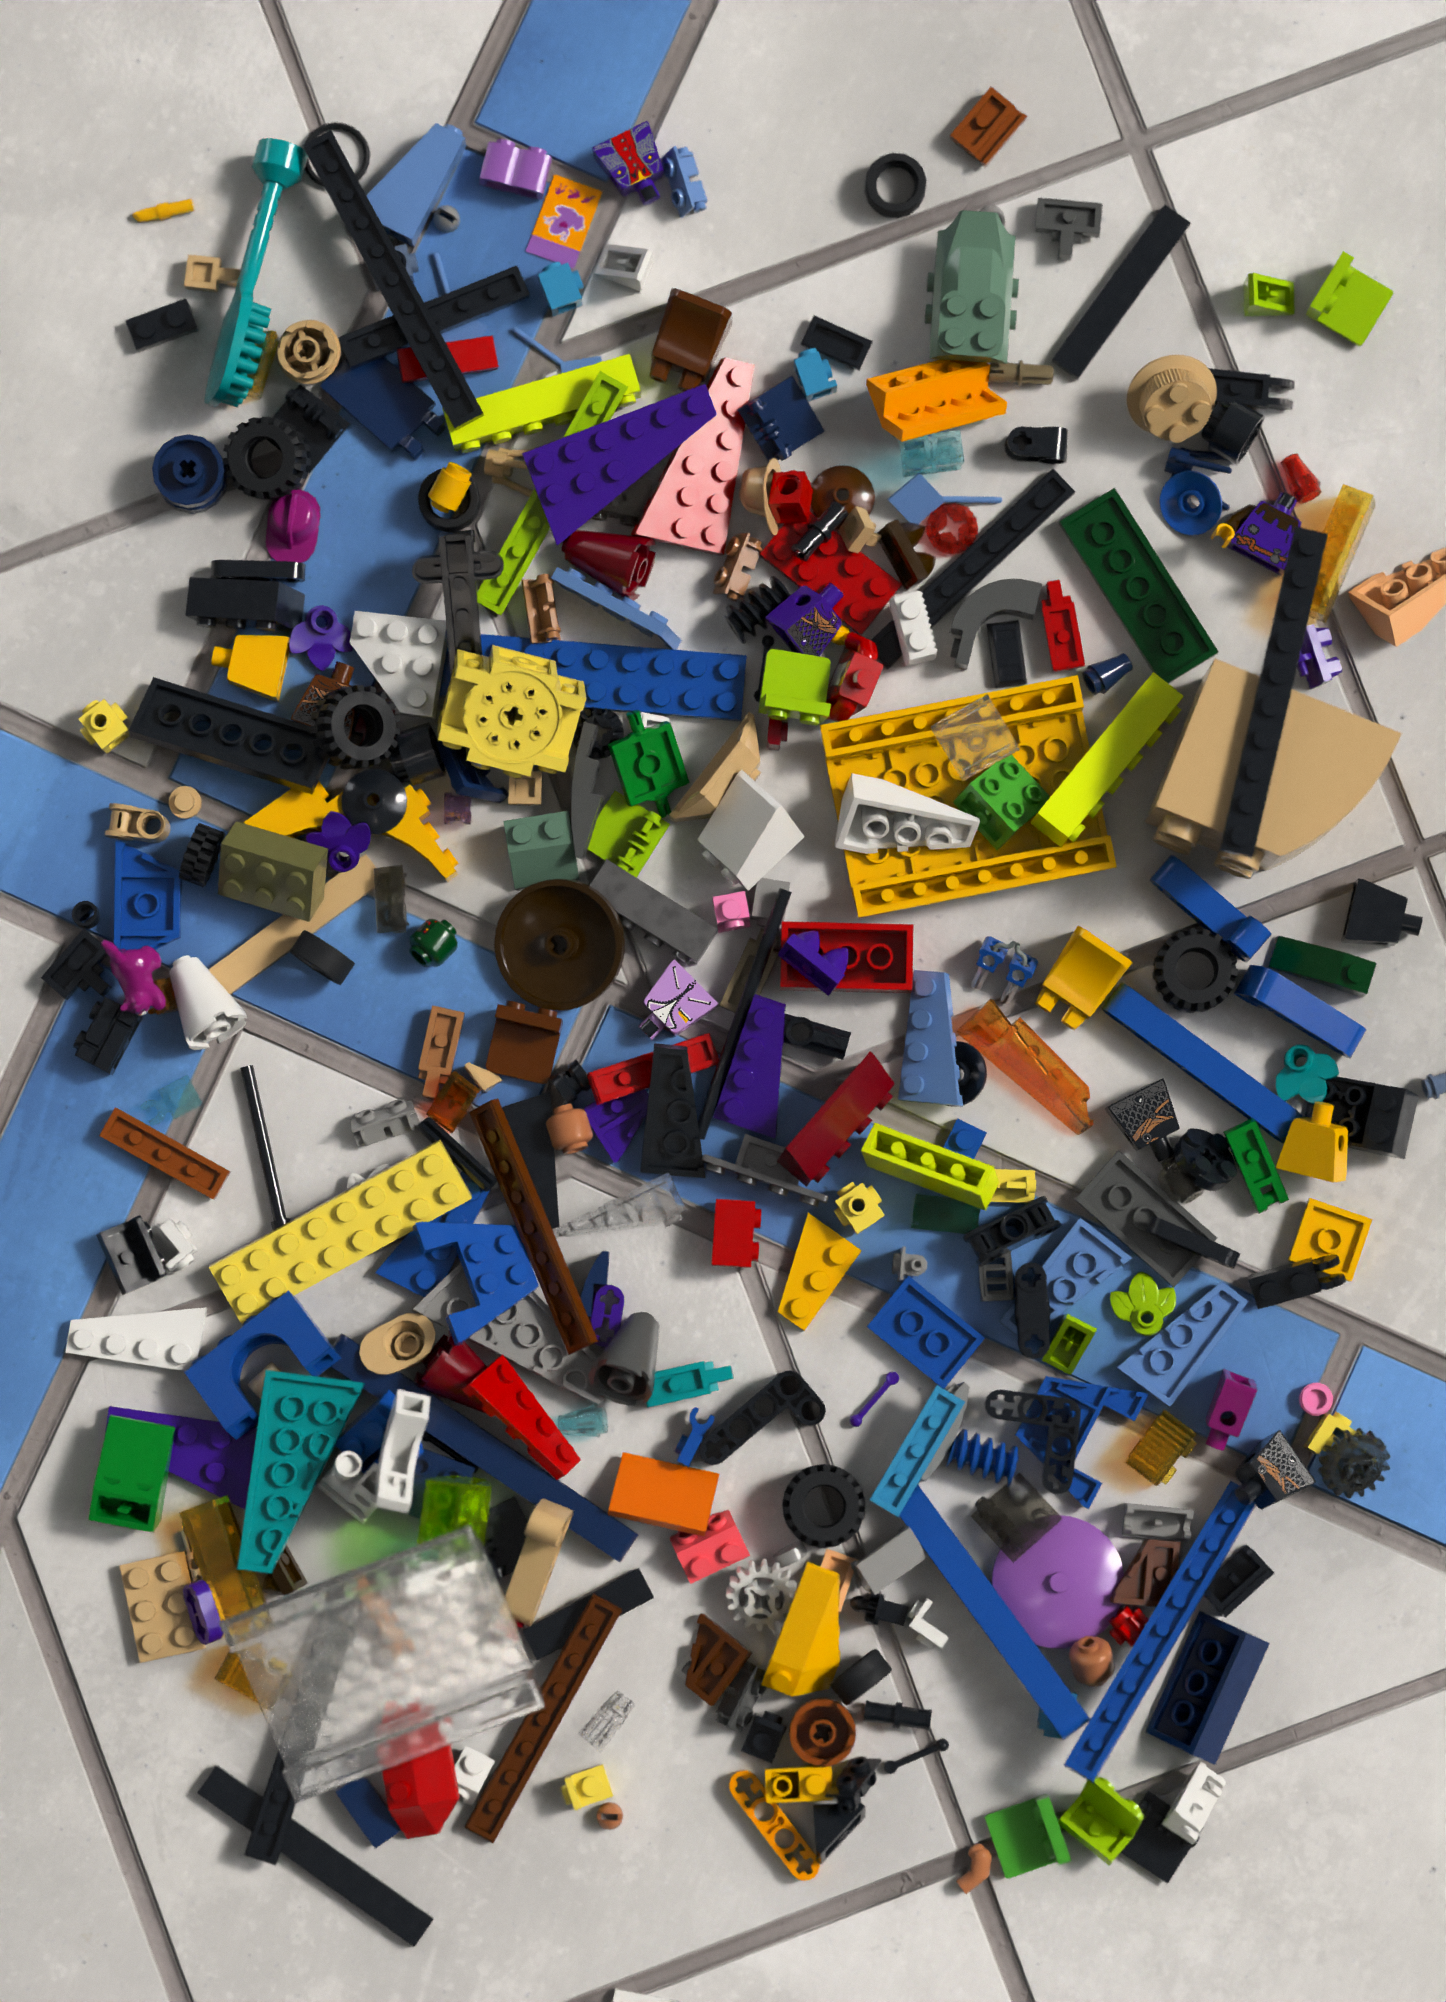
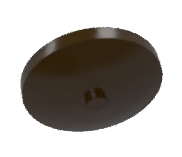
M549 879L526 887L509 901L497 923L494 949L500 972L507 984L517 995L527 1002L544 1009L570 1010L589 1004L610 988L622 967L625 953V938L618 914L611 903L600 892L576 880Z

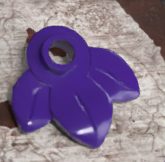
M324 605L315 606L308 611L305 622L293 628L289 639V650L291 654L306 652L312 665L318 670L324 671L332 663L336 650L340 652H351L353 650V646L350 644L351 632L346 626L338 622L337 616L331 608ZM318 616L325 619L326 625L324 628L316 625V618Z
M330 811L323 819L322 832L309 833L306 835V840L308 843L328 848L327 859L330 866L336 871L347 872L357 866L360 853L368 849L371 841V832L367 823H358L351 826L349 820L344 815ZM339 852H344V853L348 854L349 856H347V857L341 856V855L339 854Z

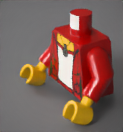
M841 625L830 641L837 645L845 644L846 647L843 649L829 683L826 703L831 704L830 714L826 720L837 722L849 720L851 716L867 707L884 664L877 661L878 649L876 644L863 636L850 632L843 625Z

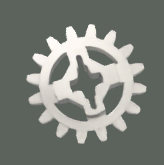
M763 1559L761 1566H756L754 1561L750 1560L748 1570L739 1566L737 1568L738 1577L730 1576L729 1585L731 1587L726 1588V1597L729 1598L727 1608L728 1610H735V1621L741 1618L745 1619V1628L755 1623L757 1631L762 1630L763 1624H768L769 1628L774 1630L775 1621L778 1620L784 1624L786 1613H788L796 1593L794 1591L796 1590L797 1583L796 1580L788 1581L790 1579L789 1570H785L782 1573L779 1572L780 1563L776 1562L772 1567H768L767 1560ZM742 1587L745 1588L746 1593L743 1600L740 1598ZM783 1590L784 1598L782 1603L780 1604L779 1598L777 1596H779L780 1591Z

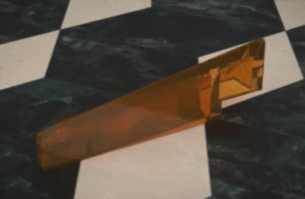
M989 999L957 1030V1033L963 1039L974 1046L983 1056L1075 1134L1080 1135L1093 1126V1120L1088 1117L1086 1103L1090 1099L1089 1086L1021 1017L1011 1024L992 999Z

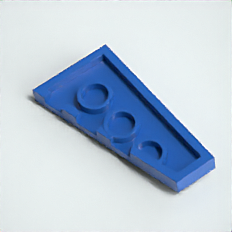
M462 1171L460 1175L469 1189L472 1199L430 1222L474 1224L491 1189L487 1192L484 1191ZM412 1231L408 1233L375 1273L425 1298L449 1274L458 1253L453 1245L422 1254L415 1232Z

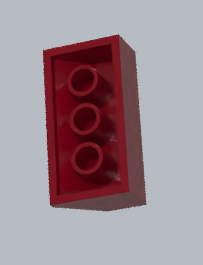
M872 1052L866 1055L777 1159L780 1165L806 1187L812 1180L816 1183L820 1182L831 1169L826 1165L833 1156L840 1159L852 1145L847 1140L855 1131L860 1135L873 1121L868 1116L875 1107L881 1111L893 1098L889 1091L895 1083Z

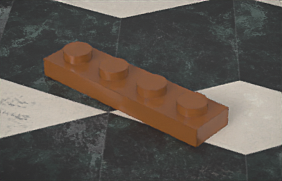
M116 1107L99 1135L213 1200L216 1199L231 1171Z

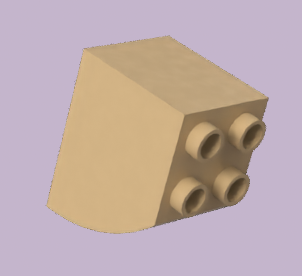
M1214 659L1199 684L1144 822L1157 827L1153 841L1158 845L1181 854L1189 855L1192 847L1200 844L1218 852L1214 862L1215 867L1231 875L1250 879L1252 873L1258 872V869L1264 871L1271 870L1295 858L1317 843L1345 818L1373 787L1388 764L1402 733L1292 689L1254 855L1252 858L1219 851L1260 676Z

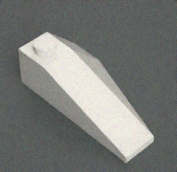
M851 773L842 797L835 848L865 854L878 853V849L897 848L898 852L908 851V847L927 846L931 850L966 848L972 844L980 824V819L886 780Z

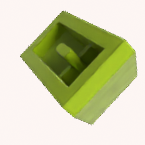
M1256 273L1247 275L1243 284L1244 316H1284L1295 314L1294 282Z
M1065 1314L1042 1361L1071 1375L1097 1329L1069 1314Z

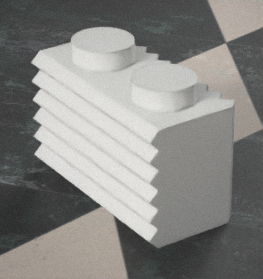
M921 591L890 599L889 605L905 666L934 660L938 651L935 648L936 643L933 642L935 637L932 636L933 630L930 629V618L927 617L928 611L925 610V599L922 598L923 592Z

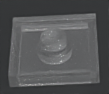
M988 694L931 726L932 732L962 781L1020 750L1018 743Z

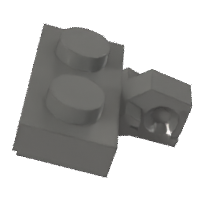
M1038 197L1035 232L1051 233L1052 241L1059 242L1058 260L1071 261L1073 243L1081 244L1082 236L1099 238L1102 203Z

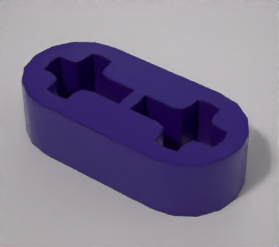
M605 1285L597 1291L591 1318L594 1332L596 1328L602 1327L604 1318H610L609 1329L614 1331L613 1337L620 1329L624 1308V1295L618 1287ZM608 1290L614 1291V1297L619 1298V1303L612 1305L610 1315L604 1314L606 1306L604 1302H600L601 1295H607ZM595 1334L598 1340L595 1344L600 1347H606L613 1337H607L606 1342H601L600 1336Z
M201 1579L185 1585L183 1588L184 1601L196 1637L204 1645L220 1640L223 1637V1627L210 1587Z

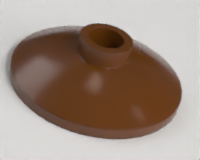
M846 465L833 466L823 471L812 485L811 508L818 518L833 501L841 504L845 508L843 511H847L848 515L855 506L865 508L868 515L873 510L875 502L874 488L869 478L857 468ZM840 490L847 491L849 494L848 499L844 501L839 500L836 496L837 492ZM844 519L835 529L838 530L846 519Z

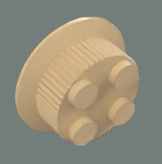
M1186 355L1163 356L1149 362L1136 373L1127 391V408L1133 421L1143 430L1165 441L1171 440L1172 442L1180 443L1186 440V438L1199 433V430H1202L1209 421L1208 419L1216 400L1217 386L1212 372L1200 360Z

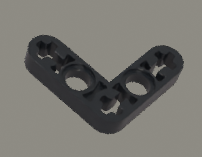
M994 1390L990 1392L984 1404L987 1414L992 1418L1048 1426L1042 1484L1050 1493L1062 1494L1071 1487L1081 1417L1078 1404L1074 1400L1062 1397L1009 1390ZM998 1395H1003L1005 1402L1015 1403L1014 1396L1021 1397L1017 1406L1018 1417L1011 1416L1014 1411L1013 1409H1003L1001 1414H996V1408L990 1406L991 1400H997ZM1029 1399L1039 1401L1042 1406V1412L1037 1418H1028L1023 1412L1024 1403ZM1047 1400L1053 1401L1051 1408L1062 1409L1064 1403L1069 1404V1410L1074 1411V1418L1070 1417L1067 1423H1063L1061 1416L1050 1415L1051 1422L1045 1421L1044 1419L1048 1412ZM1059 1436L1066 1437L1071 1445L1070 1451L1064 1456L1056 1455L1052 1450V1442ZM1050 1458L1057 1461L1069 1460L1068 1468L1061 1465V1476L1066 1477V1483H1061L1059 1489H1054L1053 1483L1048 1481V1476L1054 1475L1056 1469L1055 1464L1049 1465Z

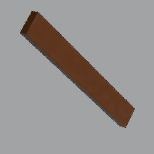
M499 1099L490 1100L469 1112L568 1355L577 1353L598 1342L500 1101Z
M595 1593L592 1594L464 1828L494 1843L622 1612V1608Z

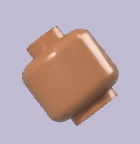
M565 1104L554 1108V1115L546 1121V1127L554 1149L563 1151L564 1155H568L588 1148L587 1143L593 1138V1133L585 1110L581 1108L573 1109L572 1104Z
M1085 1636L1075 1642L1070 1648V1664L1074 1678L1078 1682L1087 1686L1097 1687L1106 1683L1114 1674L1115 1663L1112 1650L1106 1640L1099 1637Z

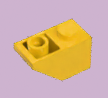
M795 1765L765 1769L766 1803L833 1800V1797H826L825 1795L833 1785L832 1766Z

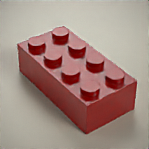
M782 921L781 949L793 933L798 935L807 931H818L820 939L818 953L821 956L834 949H848V964L844 972L845 976L833 992L911 994L914 924ZM781 958V991H821Z

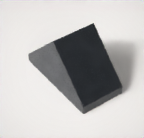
M861 1802L852 1814H842L838 1809V1803L813 1805L816 1861L820 1865L825 1862L865 1818V1806Z

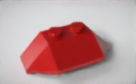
M418 1701L386 1706L378 1739L388 1809L407 1839L439 1834L460 1798L449 1731L435 1717L423 1709L424 1707Z

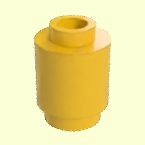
M449 462L446 468L443 467L428 494V497L432 499L431 505L444 513H448L449 510L457 511L471 485L469 480L472 473L456 463Z

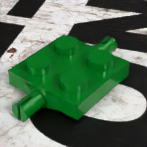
M633 710L632 713L628 712L626 714L632 732L622 739L609 743V751L627 805L632 807L644 801H655L658 814L664 818L672 812L667 795L676 788L690 782L671 723L664 721L652 727H644L640 710Z

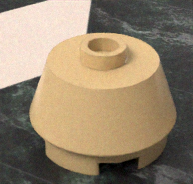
M303 320L290 325L281 336L277 346V359L281 370L291 380L302 384H314L326 379L336 369L340 360L341 347L337 335L328 325L316 320Z

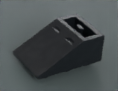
M1338 1076L1327 1079V1094L1323 1102L1334 1105L1331 1123L1347 1127L1348 1148L1405 1159L1419 1095L1404 1088ZM1307 1103L1305 1117L1312 1118L1314 1104Z

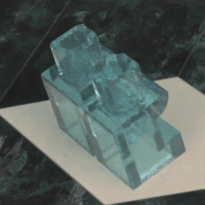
M960 430L933 433L929 440L928 435L903 442L899 440L903 477L915 476L918 472L924 475L961 470V465L965 462Z

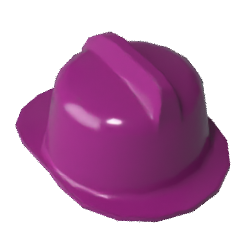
M293 489L291 494L279 497V499L273 500L271 503L265 538L266 548L270 556L276 561L304 563L314 553L318 539L320 506L316 498L309 492Z

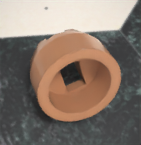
M613 1802L602 1804L596 1814L597 1822L604 1829L611 1830L617 1828L623 1819L621 1807ZM601 1813L618 1814V1820L601 1819Z

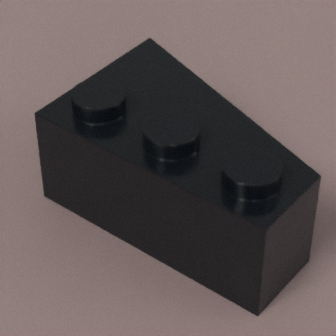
M190 577L185 616L197 621V626L205 628H216V624H222L228 628L239 630L251 627L264 631L279 630L292 632L296 625L302 623L305 594L275 581Z

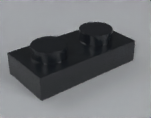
M186 298L125 320L138 353L199 331Z

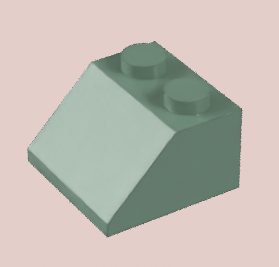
M568 811L503 821L515 890L549 879L579 880Z

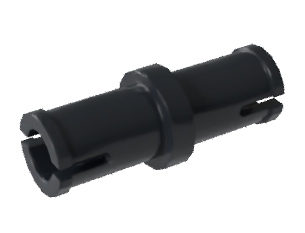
M833 501L817 520H812L807 526L808 530L791 547L792 552H796L794 555L802 561H808L822 543H827L831 539V533L846 519L848 512L843 511L845 508L838 502Z
M866 1700L863 1722L890 1724L895 1729L905 1726L929 1731L932 1709L905 1707L901 1702L891 1705Z

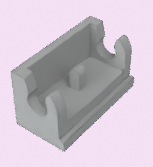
M1125 1503L1122 1536L1188 1542L1191 1539L1190 1526L1194 1510Z
M909 1526L901 1527L898 1530L899 1533L862 1560H855L850 1564L861 1585L868 1592L876 1595L928 1557Z

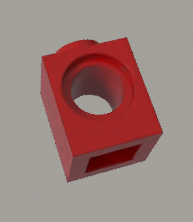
M790 470L773 473L768 505L776 523L808 522L813 489L805 471Z

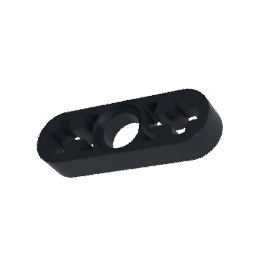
M213 560L211 561V578L298 583L305 581L306 564L292 561Z
M1155 1216L1151 1217L1146 1229L1147 1233L1231 1269L1235 1268L1240 1253Z

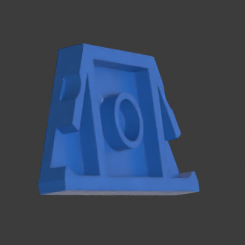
M115 841V946L119 950L140 949L147 945L157 950L181 938L182 879L179 878V870L156 860L122 841Z

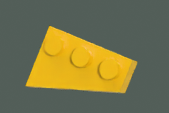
M809 1212L778 1309L779 1314L803 1331L806 1330L862 1251Z

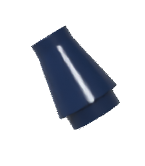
M1122 653L1116 657L1088 665L1087 670L1082 673V676L1091 693L1094 695L1100 692L1105 694L1125 674L1133 670V666L1128 656Z

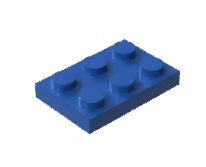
M909 1275L867 1325L868 1329L943 1389H945L985 1339V1337Z

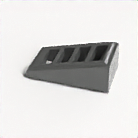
M1011 1251L999 1257H1004V1264L978 1266L980 1302L1014 1300ZM1005 1270V1277L986 1278V1271ZM987 1284H1005L1006 1290L987 1291Z

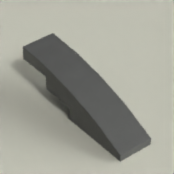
M587 722L583 724L576 752L571 788V825L575 857L582 860L585 859L604 797L592 793L601 766L600 761L590 758L599 727Z

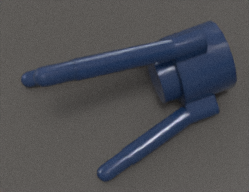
M1171 447L1164 472L1172 474L1171 477L1183 471H1192L1193 466L1227 474L1232 472L1230 467L1196 459L1226 460L1218 454L1209 451L1191 450L1180 447V449ZM1222 501V509L1229 510L1230 506Z

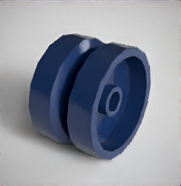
M191 434L175 436L164 443L155 455L152 466L154 483L165 501L176 510L191 514L204 512L218 504L225 494L228 484V477L225 473L227 472V467L223 465V459L216 447L205 438ZM189 471H194L196 473L195 476H193L192 478H189V476H186V474Z

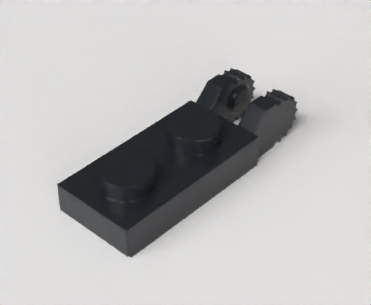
M1209 368L1217 386L1214 404H1218L1220 401L1232 404L1237 400L1250 408L1266 409L1268 407L1271 409L1291 410L1293 407V401L1268 397L1269 388L1283 391L1293 390L1295 386V381L1274 378L1268 374Z
M1328 1255L1317 1259H1312L1311 1257L1248 1276V1280L1257 1308L1262 1309L1322 1292V1289H1332L1346 1283L1345 1276L1342 1273L1318 1278L1316 1272L1337 1266L1340 1263L1338 1255Z

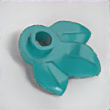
M1295 1045L1284 1056L1285 1067L1276 1076V1091L1278 1096L1284 1101H1288L1299 1093L1301 1098L1308 1103L1314 1104L1315 1101L1323 1102L1327 1094L1326 1080L1339 1075L1338 1066L1334 1059L1327 1054H1315L1313 1049L1307 1045ZM1300 1057L1306 1058V1063L1303 1066L1296 1065V1061Z

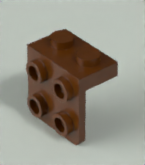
M507 1000L505 1006L498 1004L486 1069L492 1073L538 1084H547L551 1077L563 1020L557 1018L558 1012L549 1009L538 1008V1012L535 1013L526 1011L525 1004Z

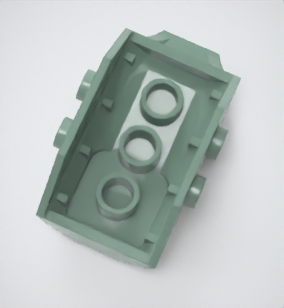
M962 210L959 211L955 220L945 230L938 231L934 273L928 272L927 292H933L932 305L926 304L925 324H931L929 359L1007 364L1009 330H1015L1017 310H1011V299L1018 297L1019 279L1013 278L1016 236L1007 232L1000 220L999 214L996 212Z

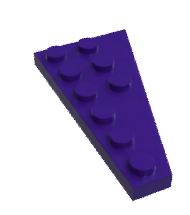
M109 1406L106 1430L110 1415L174 1426L175 1433L169 1472L246 1510L257 1427L251 1428L236 1440L224 1429L219 1421Z

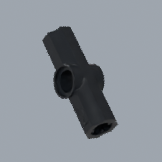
M785 1013L783 1043L795 1048H803L844 1060L851 1032L813 1022L805 1017H796ZM797 1024L805 1025L809 1029V1037L804 1041L794 1040L790 1033L793 1026Z

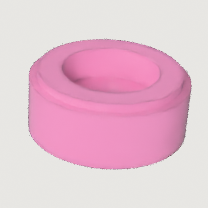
M1310 1383L1303 1387L1299 1394L1300 1407L1305 1413L1312 1416H1320L1327 1413L1333 1403V1395L1330 1389L1321 1383Z

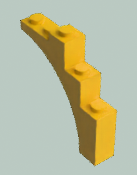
M318 781L313 794L291 788L244 823L291 838L313 831H321L323 819L328 812L335 811L344 815L341 803L342 793L327 803L325 799L330 797L320 781ZM410 784L404 788L407 795V809L403 819L395 828L380 835L388 836L412 848L429 861L443 878L449 882L458 875L454 867L459 863L448 848L442 851L435 842L440 837L430 822L422 824L421 821L431 815L427 807L432 803L421 788L415 791ZM375 794L370 795L367 799L368 804L371 806H376V803L380 801L379 796Z

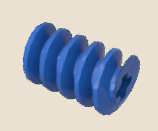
M962 1429L952 1443L946 1467L953 1460L957 1461L958 1471H961L966 1464H969L970 1475H974L978 1468H981L982 1479L986 1480L990 1473L993 1472L995 1483L998 1484L1005 1476L1007 1477V1487H1009L1018 1463V1447L1013 1445L1006 1453L1005 1442L1000 1441L994 1449L992 1438L988 1437L983 1444H980V1434L975 1433L968 1440L967 1430Z

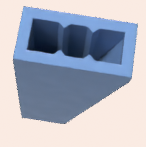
M436 123L366 195L388 235L412 247L415 246L467 146L465 137L462 136L463 132L450 124H446L443 127Z

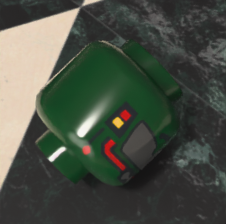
M428 919L410 936L409 943L411 947L409 952L422 966L438 967L456 951L458 942L454 935L457 931L452 924L444 919L441 922L436 919Z

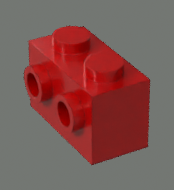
M716 1199L712 1266L751 1268L752 1261L758 1262L759 1242H753L754 1228L760 1229L762 1209H755L756 1201Z

